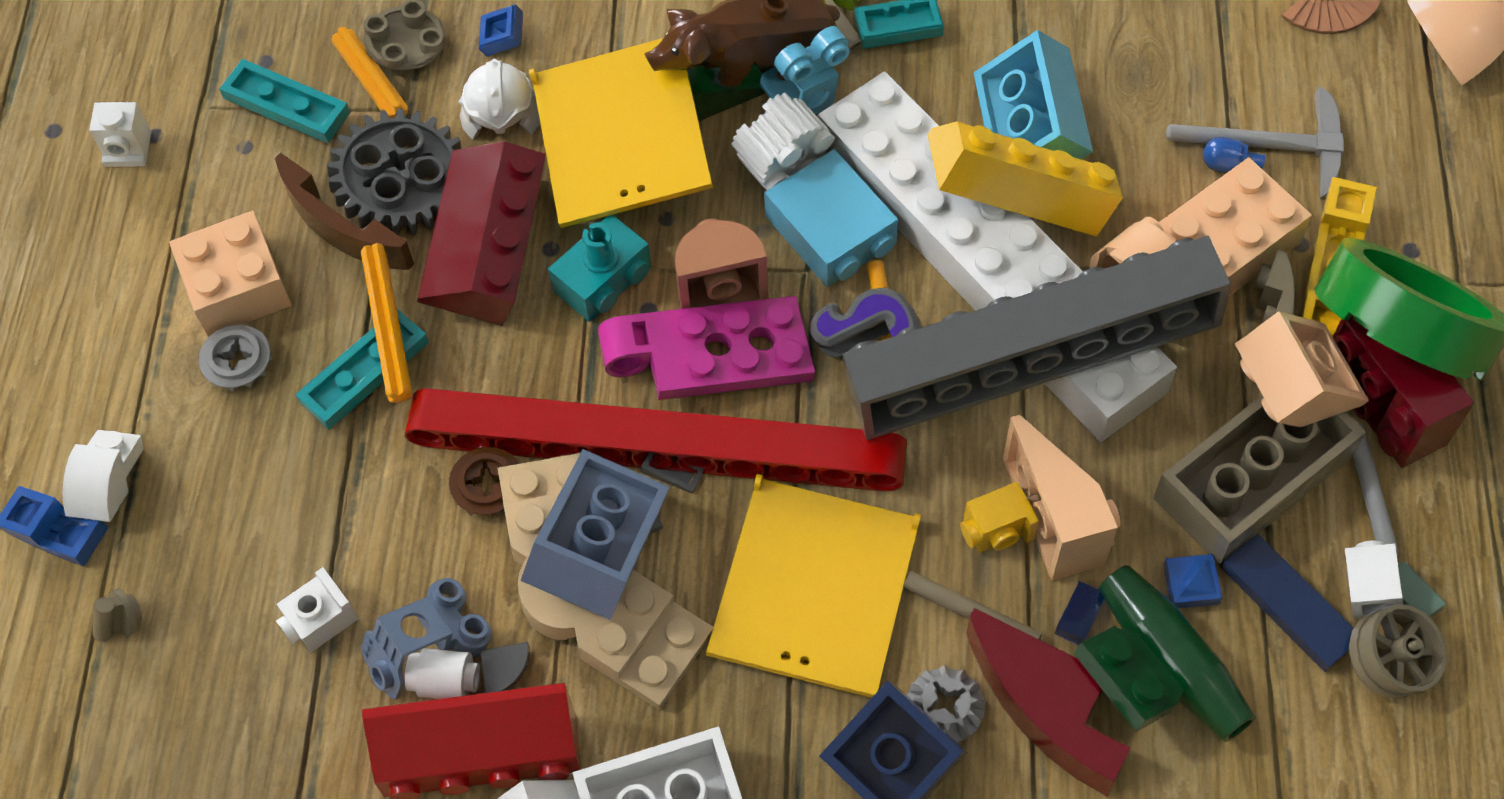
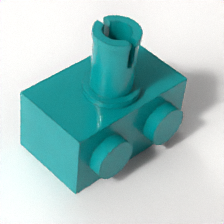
M614 215L607 216L600 223L590 224V232L585 228L582 234L583 238L548 268L553 292L589 322L600 312L605 313L610 310L618 300L619 295L631 284L636 285L646 277L651 267L648 243Z

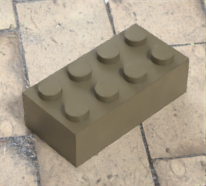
M1261 395L1161 475L1153 499L1208 554H1213L1214 560L1221 565L1255 535L1259 534L1351 459L1367 431L1346 412L1303 427L1277 423L1265 412L1261 403L1264 397Z

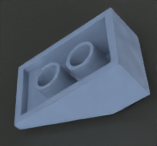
M582 449L534 541L520 581L611 620L670 487Z

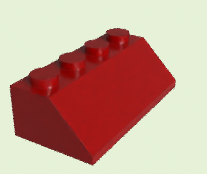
M565 683L362 709V720L374 783L384 798L417 799L420 797V793L438 790L444 795H458L468 792L470 786L489 784L492 788H510L520 783L521 779L539 777L540 780H565L569 777V773L581 770L576 714Z

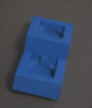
M18 486L0 514V530L40 550L83 567L109 528L103 521L66 516L64 506L55 497L22 486Z

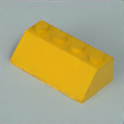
M958 121L931 128L928 133L940 191L1096 237L1123 199L1115 170L1106 164L1087 162L1072 157L1062 150L1052 151L1033 145L1023 138L1013 139L994 133L984 126H971Z

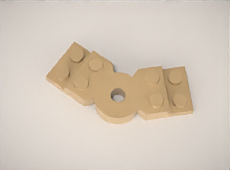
M580 453L499 467L498 474L513 560L522 566L518 577V592L526 619L535 630L551 639L567 640V638L576 637L579 657L582 661L660 711L710 639L713 626L674 602V595L633 570L611 620L520 581L534 541Z

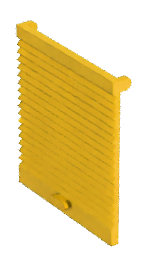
M663 38L536 72L535 68L529 69V75L535 90L558 223L561 228L713 188L687 70L654 71L645 57V53L658 46Z
M757 474L706 656L872 698L879 689L921 514L915 513V516L765 480L763 475Z

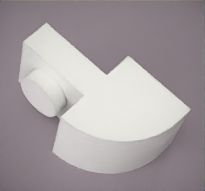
M97 430L88 445L75 444L68 458L63 479L62 495L66 516L111 522L128 494L126 477L144 450L141 435Z

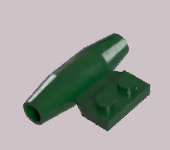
M1129 565L1118 568L1101 583L1099 590L1121 628H1117L1115 625L1081 642L1073 654L1136 732L1170 714L1179 702L1224 742L1235 738L1253 723L1256 716L1226 665L1172 601Z

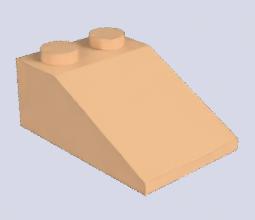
M1021 415L1011 417L1003 461L1012 483L1018 481L1039 520L1035 541L1051 581L1105 566L1110 549L1114 545L1117 528L1120 527V516L1112 499L1106 500L1100 484Z

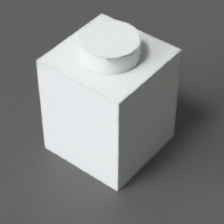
M1370 540L1358 543L1352 548H1345L1354 620L1361 619L1395 604L1403 605L1395 543L1384 544L1381 541Z

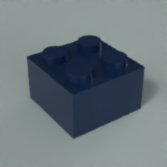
M887 680L819 757L863 799H926L968 752L899 687Z

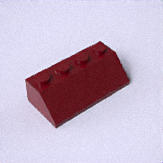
M505 141L453 150L418 293V303L503 326L515 304L546 157L545 153Z

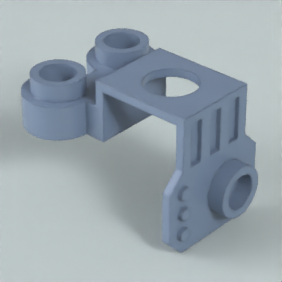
M443 578L434 582L429 587L425 598L378 617L374 630L365 632L361 645L364 661L369 667L373 683L379 690H384L388 697L395 700L400 698L405 684L402 667L406 656L436 644L439 650L453 649V651L470 652L472 658L481 656L480 651L487 649L491 638V628L480 615L468 614L463 617L460 615L466 600V594L458 581L452 578ZM442 594L449 595L452 598L445 597ZM408 616H417L428 633L420 638L410 637L402 631L401 621ZM467 630L474 631L477 634H471Z

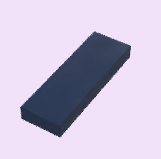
M1259 534L1255 535L1223 562L1221 569L1324 672H1327L1350 652L1349 643L1353 627Z

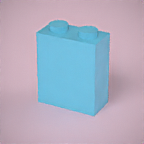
M835 149L764 192L765 217L826 287H829L839 279L842 281L849 279L859 270L861 265L874 257H883L897 243V217Z

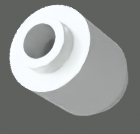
M423 648L421 653L414 652L408 656L405 668V688L407 691L416 692L418 697L434 699L467 696L469 692H476L478 689L480 665L479 663H473L470 652Z

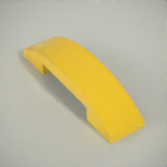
M1333 177L1325 201L1308 272L1300 316L1324 323L1332 337L1341 318L1319 300L1314 289L1344 238L1364 240L1365 232L1370 224L1377 189L1375 186Z

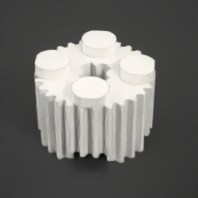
M786 92L781 96L779 94L776 95L774 99L769 98L767 103L762 106L766 110L765 114H760L758 120L751 123L752 126L750 128L744 123L741 128L737 129V135L733 137L734 141L731 144L738 152L739 160L766 190L771 189L819 159L835 140L830 130L804 101L797 98L792 100Z

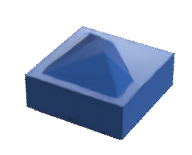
M516 4L481 16L479 50L486 57L521 46L523 11Z
M1213 554L1165 559L1163 567L1170 601L1177 608L1220 605L1222 594Z

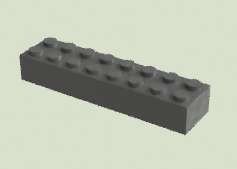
M1209 235L1195 240L1183 238L1172 243L1167 249L1152 254L1145 252L1137 253L1115 266L1105 269L1101 267L1090 268L1082 272L1077 278L1059 284L1057 282H1047L1036 287L1031 293L1015 298L1010 296L1000 297L990 302L987 307L969 313L966 311L954 312L944 317L941 322L926 327H907L901 330L895 337L879 342L869 340L855 345L851 351L843 353L849 392L866 440L1222 326L1231 283Z

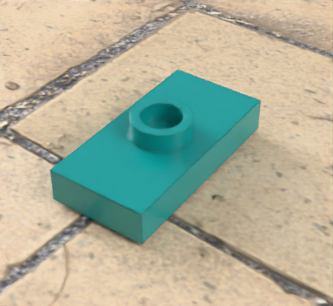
M898 0L854 8V18L859 38L861 39L862 49L939 37L944 34V24L937 0Z

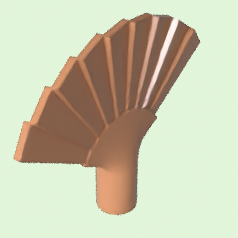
M1299 0L1282 13L1281 17L1290 21L1291 24L1308 31L1331 34L1342 31L1346 32L1355 27L1357 28L1375 13L1381 0Z

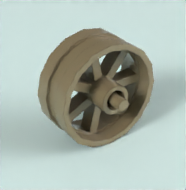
M1395 604L1361 618L1351 633L1349 643L1351 663L1359 679L1372 692L1384 698H1403L1411 694L1423 692L1435 686L1444 674L1447 660L1444 639L1435 622L1425 612L1411 605ZM1380 622L1386 637L1377 632ZM1396 623L1404 628L1401 634H1399ZM1419 658V667L1414 662V659ZM1404 671L1413 681L1411 686L1403 683Z

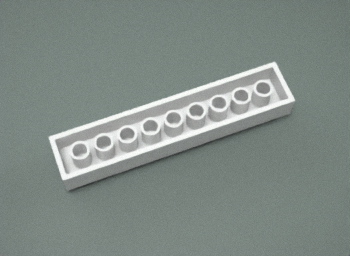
M885 71L817 115L835 137L832 145L825 150L826 154L833 149L840 154L897 217L898 230L974 310L987 307L990 302L1000 297L1010 296L1015 298L1031 293L1041 284L1047 282H1057L1059 284L1077 278L1083 272L1030 217L939 190L928 140V133L931 128L938 127L939 125ZM1154 347L1044 384L1101 443L1169 393L1177 366L1158 347Z

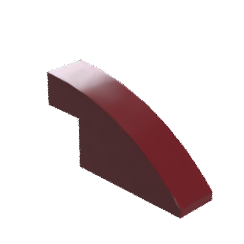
M974 608L969 618L967 636L983 676L1001 706L1020 730L1048 758L1077 780L1108 797L1130 747L1086 726L1103 691L1076 657Z

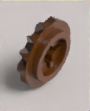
M495 447L477 448L463 455L453 466L449 477V488L456 505L466 510L470 516L479 514L485 515L489 519L494 513L502 510L505 511L498 468L519 464L518 461L507 451ZM486 468H488L489 475L492 476L493 481L499 482L492 485L489 496H485L481 486H475V484L482 483Z

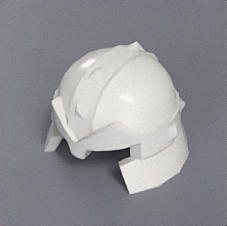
M494 58L492 61L486 62L485 65L477 68L469 76L468 81L464 85L462 97L458 102L462 105L459 116L462 128L472 140L478 136L482 128L481 126L494 130L496 134L505 133L506 128L514 125L519 120H521L519 124L533 135L540 125L535 91L530 80L526 77V73Z

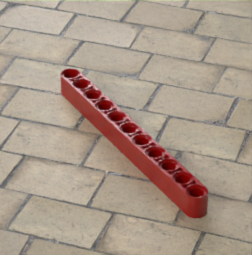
M419 389L413 393L404 436L409 442L427 448L469 452L482 447H495L507 451L512 456L541 459L581 453L582 449L618 465L641 468L648 453L652 452L655 455L650 466L656 469L697 473V471L688 467L694 466L705 468L703 474L755 479L756 475L760 474L763 475V479L770 481L874 491H895L902 488L904 485L907 452L906 438L893 432L866 440L863 429L440 389ZM673 456L678 457L677 462L673 461Z

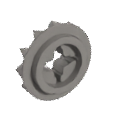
M240 324L226 326L214 332L204 342L199 353V367L203 376L215 388L219 386L225 387L231 392L236 387L243 385L251 388L252 382L256 378L266 376V367L268 362L272 361L270 344L263 333L254 327ZM239 346L246 359L239 360L235 370H232L229 361L226 359H233L235 352H238Z
M944 664L938 669L930 671L925 669L921 676L914 683H911L907 696L956 742L968 738L980 726L984 717L986 701L981 692L980 683L975 682L969 677L965 669L958 671L950 669ZM937 689L940 693L943 692L947 698L960 695L954 705L955 717L952 713L949 714L945 708L932 711V708L938 701Z

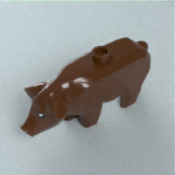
M725 0L714 6L710 12L699 15L693 10L667 9L671 27L659 45L653 50L646 52L645 57L654 71L688 70L698 65L704 66L705 69L721 67L717 75L721 85L726 87L739 86L749 74L753 65H774L777 55L787 46L801 43L804 48L809 47L819 32L830 26H836L835 21L839 19L840 12L836 6L827 5L824 0ZM778 71L777 78L786 81Z

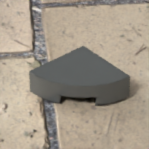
M528 642L480 651L486 693L511 690L520 680L530 662Z

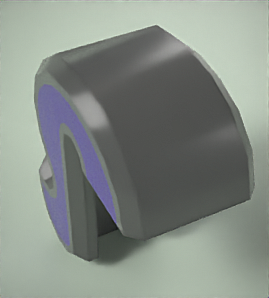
M885 287L869 289L857 296L845 314H843L836 303H830L821 308L811 321L810 331L822 351L830 357L838 359L843 356V353L851 351L855 345L861 342L875 341L891 333L892 337H895L901 330L907 327L923 326L915 310L901 293Z

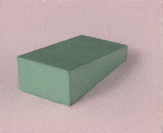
M1405 561L1399 563L1403 605H1411L1425 612L1430 618L1442 611L1446 603Z

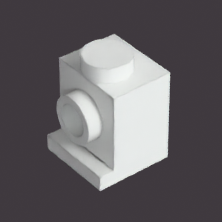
M137 102L94 103L89 131L102 153L101 163L103 166H146L151 130Z
M323 567L315 572L317 575L315 578L277 603L284 616L276 620V622L292 644L301 639L310 653L359 620L349 601Z

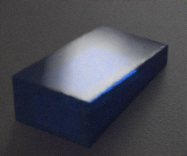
M1079 581L1054 634L1077 645L1085 641L1105 600L1100 590Z

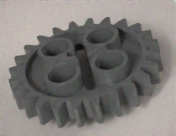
M402 108L398 109L396 118H389L387 112L381 110L380 121L376 122L370 116L365 115V127L363 128L351 123L349 125L351 137L339 134V148H331L332 162L327 163L330 192L334 193L336 206H344L347 219L358 215L359 227L362 229L374 219L384 226H392V231L399 235L401 227L404 226L408 227L412 235H416L417 224L423 223L430 230L433 229L432 217H437L453 150L461 149L460 138H451L449 126L437 130L436 117L433 116L423 123L421 122L420 111H416L411 119L405 118ZM412 146L413 148L403 149L402 147ZM367 163H374V164H375V165H372V166H363L364 164H367ZM427 177H428V178H434L433 180H430V181H423V180H421V179L427 178ZM386 195H395L393 198H383Z

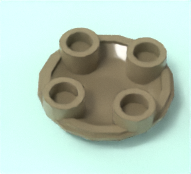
M406 0L400 6L387 8L379 14L369 15L364 20L363 42L366 52L377 64L388 69L409 71L424 67L435 60L444 48L446 33L442 22L432 12L426 10L422 1Z

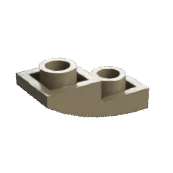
M1279 249L1272 266L1263 263L1254 289L1262 291L1256 307L1265 311L1261 324L1279 311L1293 315L1295 290L1292 268L1287 252Z

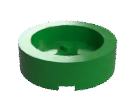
M1344 238L1314 289L1319 300L1343 320H1349L1351 315H1354L1353 319L1369 330L1366 334L1369 337L1419 363L1456 377L1468 379L1474 371L1473 376L1483 380L1504 348V313L1436 270L1371 242L1355 238Z

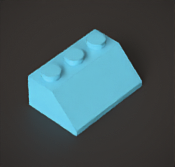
M1036 30L974 72L984 127L994 133L1013 139H1026L1033 145L1045 149L1065 151L1078 159H1083L1093 152L1071 53L1067 46Z

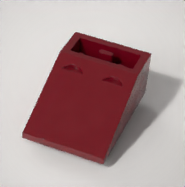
M1351 315L1349 320L1341 318L1333 339L1369 400L1364 405L1353 410L1359 418L1366 420L1376 433L1382 450L1388 456L1394 457L1400 467L1404 468L1447 446L1474 404V401L1453 375L1433 369L1400 354L1366 335L1369 330L1353 319V315Z

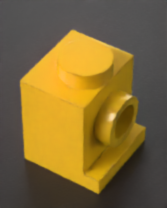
M1017 481L966 502L964 519L960 522V527L970 548L977 547L979 553L991 548H994L996 551L1006 549L1015 544L1020 536L1023 537L1025 543L1035 540L1039 520Z

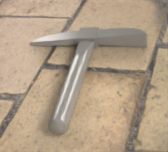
M1318 86L1314 95L1318 125L1316 135L1170 124L1166 129L1168 141L1207 144L1214 138L1225 137L1242 141V144H1247L1248 147L1315 152V156H1320V199L1328 194L1332 178H1337L1341 165V156L1344 152L1343 133H1340V118L1337 105L1331 94Z

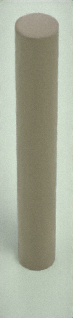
M913 571L909 573L903 588L967 619L970 618L973 609L976 608L1039 640L1042 636L1041 632Z

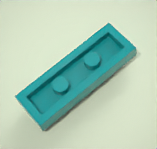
M245 59L240 60L219 88L223 99L325 143L330 142L351 113L347 102Z
M397 308L406 361L408 362L429 343L426 333ZM374 327L295 394L298 402L328 430L384 382Z

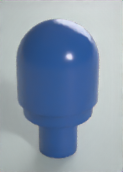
M1214 138L1206 144L1203 150L1205 164L1217 172L1227 173L1248 157L1262 169L1265 163V155L1248 152L1247 144H1242V141L1230 138Z

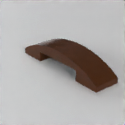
M282 153L275 157L278 171L297 212L306 224L327 243L361 261V250L364 246H372L376 243L382 244L387 254L389 268L409 270L414 265L407 241L376 219L361 230L319 200L321 197L311 173Z

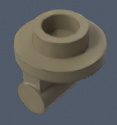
M118 588L110 591L108 598L102 597L95 601L93 637L96 640L107 641L113 634L120 631L126 636L137 631V622L141 620L142 616L139 604L132 594L126 595Z

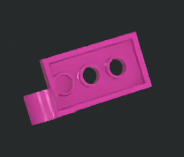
M796 296L617 316L604 321L598 327V336L606 373L613 377H629L643 372L651 363L658 400L813 381L815 375ZM757 336L765 337L772 343L773 347L768 350H757L750 344L749 340ZM710 342H721L727 346L729 352L722 356H716L709 353L705 346Z

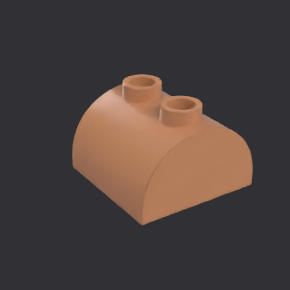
M711 218L701 221L682 238L675 253L680 309L769 299L766 251L760 238L751 229L737 222Z

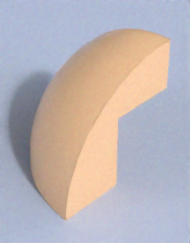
M1407 0L1426 35L1461 86L1483 71L1504 51V0Z

